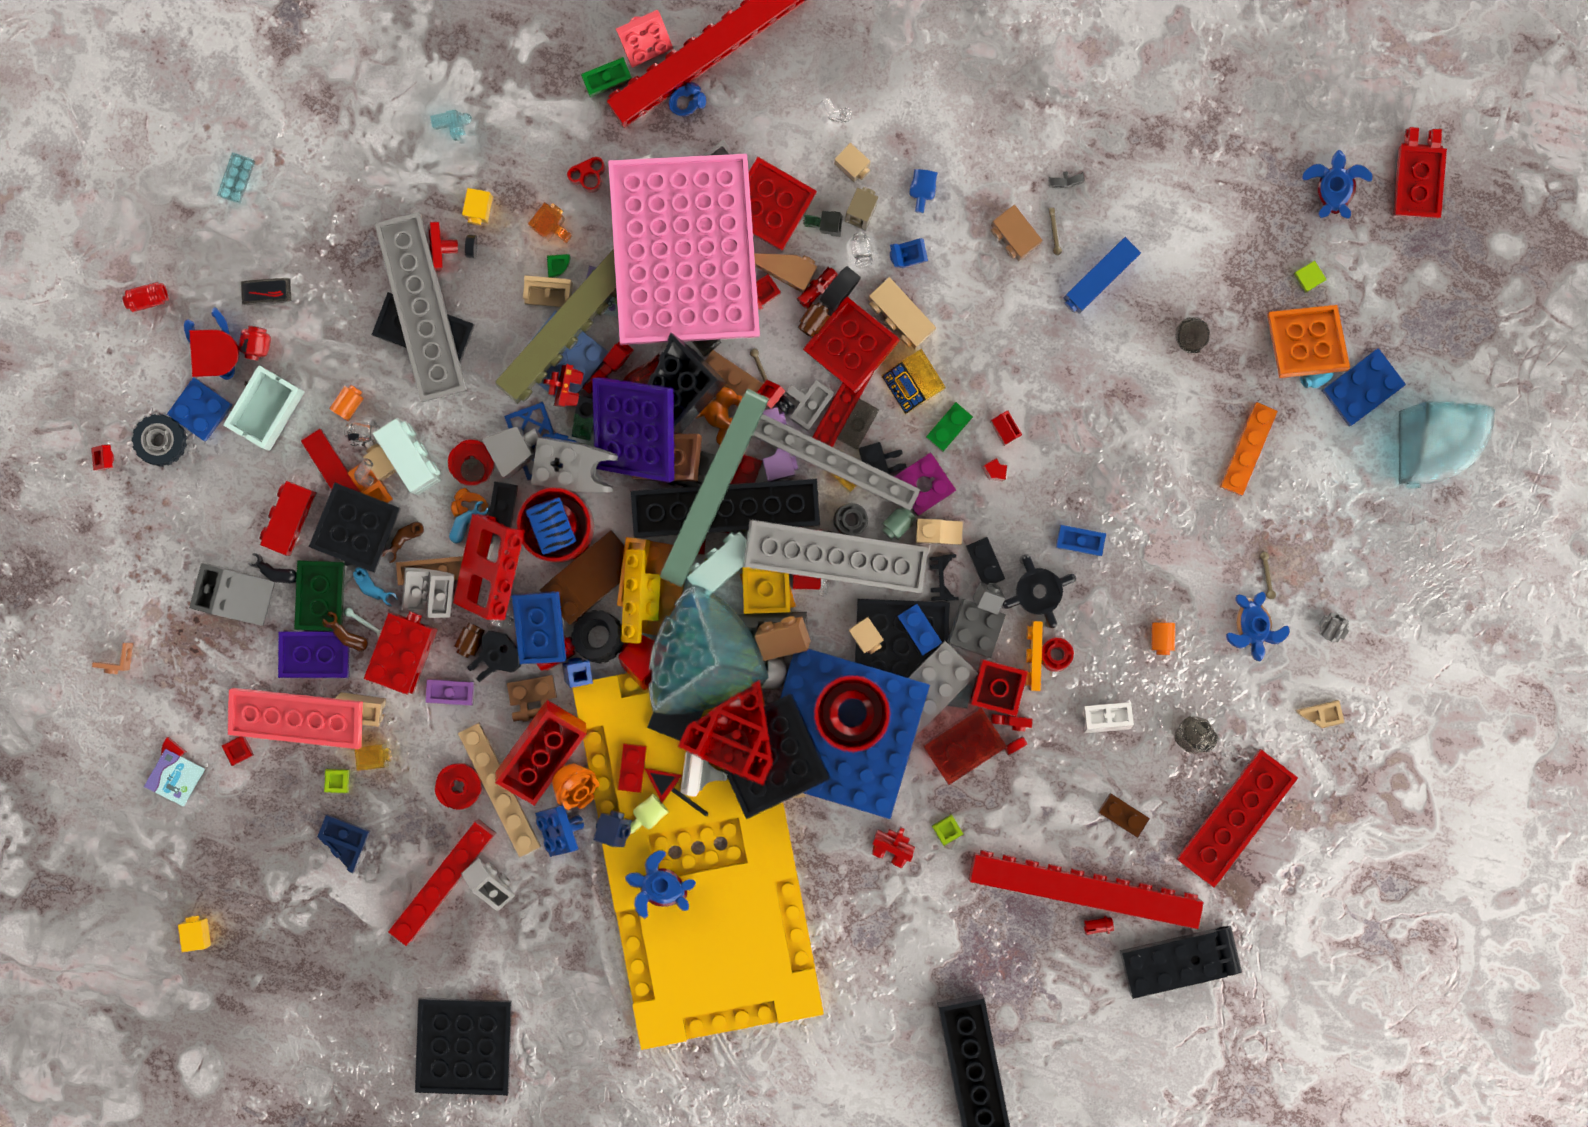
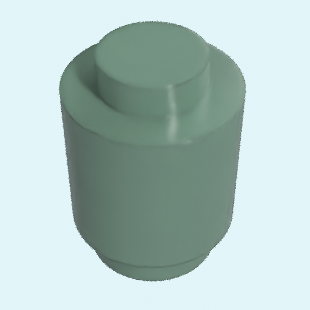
M903 507L897 508L882 523L884 527L882 532L889 539L895 538L898 540L913 525V521L916 518L909 510Z

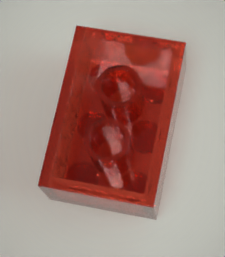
M981 707L970 712L922 744L948 785L1007 748Z

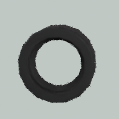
M846 266L824 291L820 301L832 311H835L854 290L861 277Z

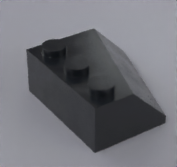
M670 333L667 339L669 342L664 352L661 353L658 359L660 360L647 385L673 388L674 432L682 434L727 382L694 349L676 335Z

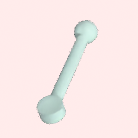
M351 608L345 609L344 614L347 617L356 619L377 633L379 638L382 629L379 630L356 615Z

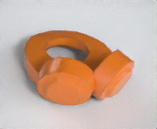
M462 488L454 496L455 501L451 504V511L455 517L467 512L468 508L462 506L463 501L469 503L472 501H483L481 513L489 506L481 495L469 492L467 488Z

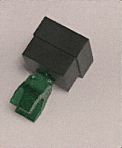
M822 211L821 218L804 215L803 225L809 228L820 227L822 234L840 237L843 216L840 212Z

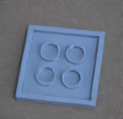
M555 310V311L553 312V314L549 317V319L545 322V324L541 327V329H542V328L549 322V320L557 313L556 310ZM583 331L577 337L579 340L571 350L567 348L563 352L561 362L556 367L551 366L546 372L548 376L545 378L551 380L552 371L558 372L560 376L562 365H573V369L584 373L581 385L573 383L569 385L568 391L578 394L602 365L603 359L609 353ZM543 382L539 384L548 392V385L543 384Z

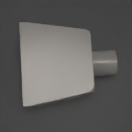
M516 426L485 437L482 440L502 478L509 479L535 458V451L532 446L537 444V438H540L541 435L536 428L525 434L522 428Z

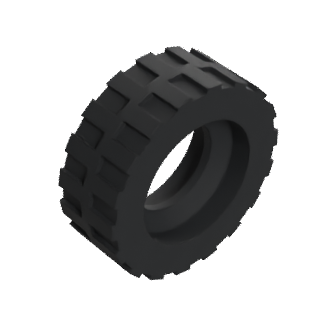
M603 610L586 612L574 624V630L571 634V641L575 651L583 658L599 664L616 658V655L622 651L621 648L625 644V642H621L622 624H620L616 617ZM596 626H604L609 633L608 641L602 647H592L588 641L590 631Z

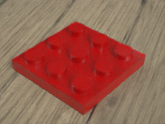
M757 157L748 172L753 235L783 252L816 196L817 191Z
M846 297L829 317L819 333L813 336L803 350L853 392L857 393L900 342V339L849 297Z

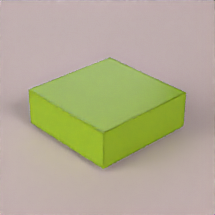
M1316 261L1293 273L1305 293L1327 280Z
M325 769L324 792L349 793L350 769Z
M952 814L932 825L943 846L964 835Z

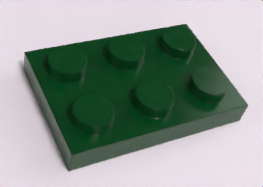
M297 560L294 630L334 631L332 628L325 627L322 623L323 619L329 623L334 621L333 617L327 615L329 612L336 614L339 625L343 624L345 562Z

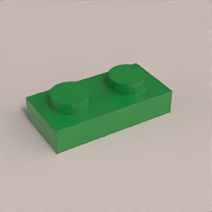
M623 57L581 74L590 97L625 84L632 79Z
M955 402L926 438L944 452L973 416Z

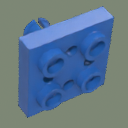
M563 805L535 813L537 826L544 838V847L550 857L578 850L573 832L584 828V822L575 825V823L583 820L580 815L568 819Z

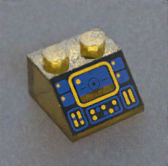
M922 349L905 358L881 376L905 415L946 389Z

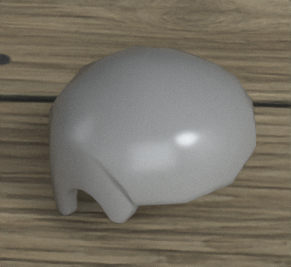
M781 657L767 660L764 664L763 680L761 681L763 686H761V689L775 690L781 687L786 680L787 668Z

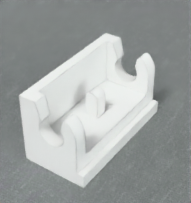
M1131 702L1084 706V733L1131 729L1134 725Z

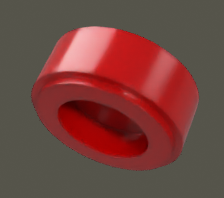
M1020 737L1004 746V750L1007 755H1010L1028 743L1024 737Z

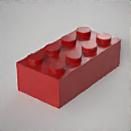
M546 700L496 770L495 784L535 806L552 783L555 774L565 765L586 736V723Z

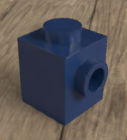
M611 810L610 814L601 813L596 822L594 841L612 847H625L626 840L631 833L630 825L632 820L624 818V813Z

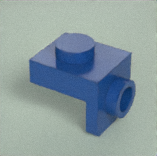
M922 238L902 244L890 245V260L895 267L906 268L928 261L924 239Z

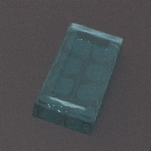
M232 152L217 196L241 204L256 161Z

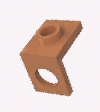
M123 643L120 664L92 662V667L103 668L104 673L118 674V670H130L133 643Z

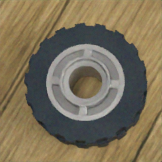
M154 414L143 418L141 422L137 423V427L133 430L131 442H133L132 447L139 458L151 465L164 467V465H172L173 462L179 460L181 455L183 456L184 450L187 447V435L184 433V428L174 419L165 415ZM158 435L164 436V443L161 446L155 445V438Z

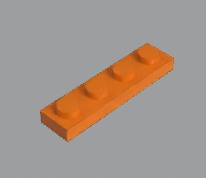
M1258 402L1254 404L1220 488L1243 496L1278 412L1277 410Z

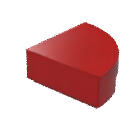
M166 737L161 748V756L165 749L181 757L187 752L169 737Z

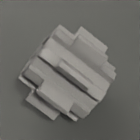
M1331 612L1329 616L1324 615L1319 624L1321 625L1319 628L1320 635L1333 643H1338L1340 638L1344 640L1349 632L1348 619L1336 612Z

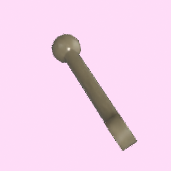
M1052 207L1049 208V215L1051 217L1055 245L1053 253L1060 255L1062 248L1059 247L1055 209Z
M752 349L750 355L754 357L762 379L765 382L768 379L758 357L759 351Z
M1262 552L1260 558L1263 560L1268 588L1266 597L1274 599L1276 592L1272 590L1268 566L1269 554Z

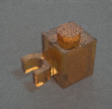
M544 202L528 223L531 229L548 242L554 234L565 243H568L572 238L571 233L561 227L565 221V218L561 215L563 211L553 203L549 206Z

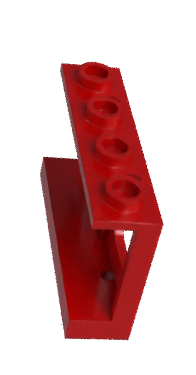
M472 514L453 603L486 620H505L525 530L511 529L495 522L496 518L491 515ZM493 533L501 537L496 562L487 559ZM483 578L491 583L486 607L477 604Z

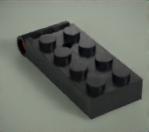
M1222 926L1120 950L1130 996L1133 999L1242 973L1231 926ZM1198 956L1197 962L1192 963L1191 958Z

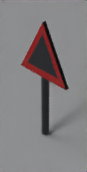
M645 769L662 803L672 791L704 816H708L707 811L674 788L682 775Z

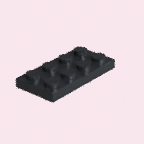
M387 292L371 335L407 349L393 294ZM447 314L461 364L475 325Z

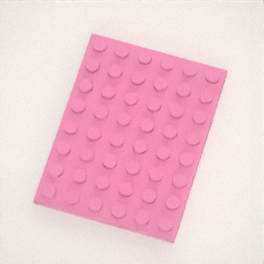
M747 154L608 160L620 345L669 342L667 339L670 333H673L682 341L760 337Z

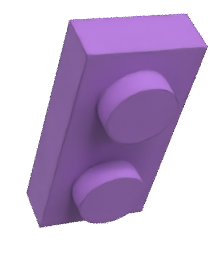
M427 679L425 703L473 705L474 682Z

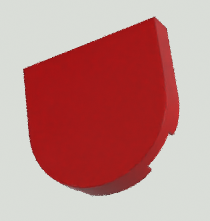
M189 330L192 377L221 376L227 374L235 367L239 360V348L237 342L228 333L222 330Z

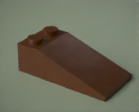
M610 530L539 590L540 592L559 591L561 615L569 625H573L578 621L580 617L620 584L625 545Z

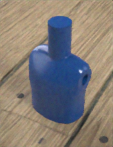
M914 169L909 195L917 199L916 213H924L926 200L935 198L937 172Z

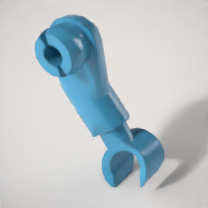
M480 501L476 503L475 509L472 511L468 510L458 516L450 531V540L453 543L462 542L468 524L471 523L472 514L486 515L490 507L482 513L479 512L478 507L484 503Z
M361 567L355 569L353 577L361 591L367 596L383 600L388 607H392L387 600L391 596L398 600L397 595L393 592L385 593L383 589L376 587L366 569Z

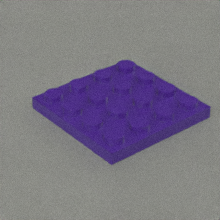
M600 377L592 379L594 447L618 455V460L601 461L596 469L664 482L674 481L673 388Z

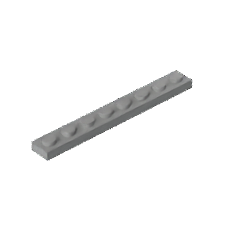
M762 414L754 431V437L911 511L921 490Z

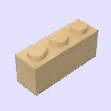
M890 277L869 295L868 300L870 301L869 306L876 314L881 312L886 318L884 320L886 325L892 331L896 329L902 335L900 339L908 348L912 346L916 349L936 330L934 324Z

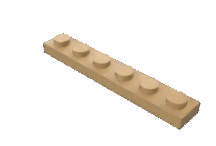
M477 723L459 732L458 735L519 858L541 847L516 795L495 784L496 770L501 764L481 724Z

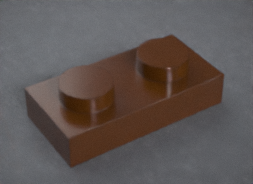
M1109 793L1098 813L1137 838L1150 820L1149 817Z

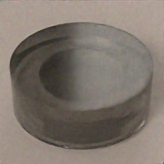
M468 459L461 466V474L467 481L477 482L483 478L485 467L477 459Z

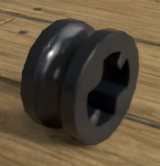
M784 394L776 403L778 408L786 415L789 413V409L795 408Z

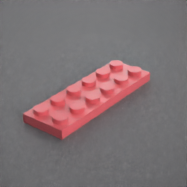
M231 688L229 689L228 735L359 749L362 744L363 702Z

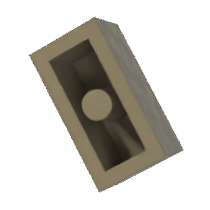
M866 187L862 189L857 188L846 212L845 222L866 231L877 206L878 196L875 195L876 192Z

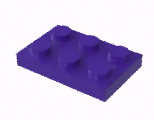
M278 632V678H349L350 647L344 646L333 632Z

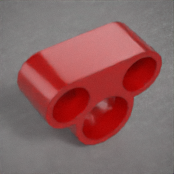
M592 157L569 168L567 172L568 179L573 185L581 184L584 190L589 193L597 192L602 185L600 175L605 172V164L600 157ZM598 163L601 165V168L599 170L593 169V166ZM575 173L580 174V178L577 180L572 179ZM590 176L596 177L598 180L594 187H587L585 185L586 179Z

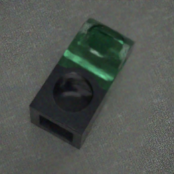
M579 396L573 420V438L590 441L592 438L594 420L593 398Z

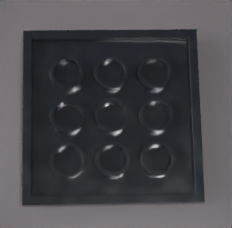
M857 599L856 624L868 617L883 638V641L880 642L882 647L872 654L869 651L863 653L856 643L855 662L908 678L940 645L922 655L897 616L918 604L941 642L943 643L944 640L947 642L949 637L950 602Z
M792 694L764 706L773 762L764 784L761 785L724 769L746 819H750L831 780Z
M419 998L415 1093L508 1096L512 1001Z

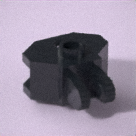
M488 631L482 636V652L478 654L479 657L467 668L469 671H472L483 661L489 668L478 675L476 678L478 682H481L492 672H497L498 670L510 673L515 672L521 667V664H519L518 647L506 633ZM504 645L508 647V651L506 653L503 651Z

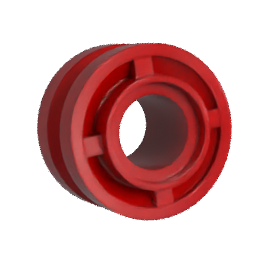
M1052 638L1042 646L1041 664L1047 670L1060 672L1071 664L1074 651L1067 640ZM1057 649L1061 651L1062 659L1059 661L1054 660L1051 657V650Z

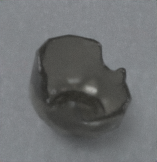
M1198 317L1186 318L1176 328L1175 340L1178 346L1187 353H1200L1201 349L1209 343L1210 329L1207 323Z

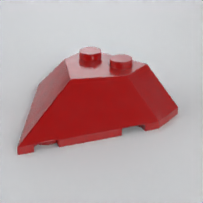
M758 680L743 692L737 693L709 711L704 717L690 723L678 747L742 778L763 785L773 762L761 683Z

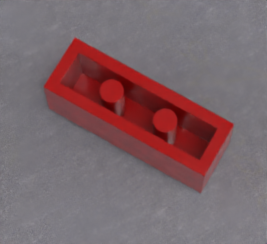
M289 481L282 484L277 493V497H279L276 506H272L268 518H270L268 526L264 527L261 531L260 545L283 555L291 556L317 492Z

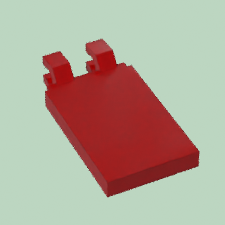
M1409 127V129L1405 130V143H1401L1398 150L1393 216L1439 219L1442 215L1447 148L1441 146L1442 129L1429 130L1428 145L1418 144L1419 128Z

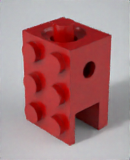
M409 611L407 617L396 613H388L364 679L406 695L409 693L414 694L438 629L420 623L422 615Z

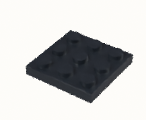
M334 483L308 547L375 573L401 508Z

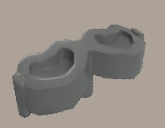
M1063 172L1064 178L1048 177L1049 186L1052 188L1073 187L1085 182L1083 172L1070 178L1068 177V172Z

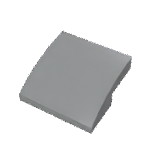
M405 568L402 613H409L411 611L414 613H426L427 618H450L454 574L431 569Z

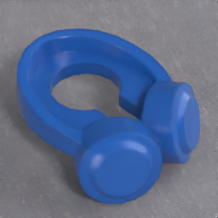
M687 82L686 86L678 88L669 99L670 110L678 116H688L697 109L706 106V96L700 92L701 87L698 84ZM693 94L694 97L689 101L688 107L684 110L679 109L677 100L681 96L688 97Z

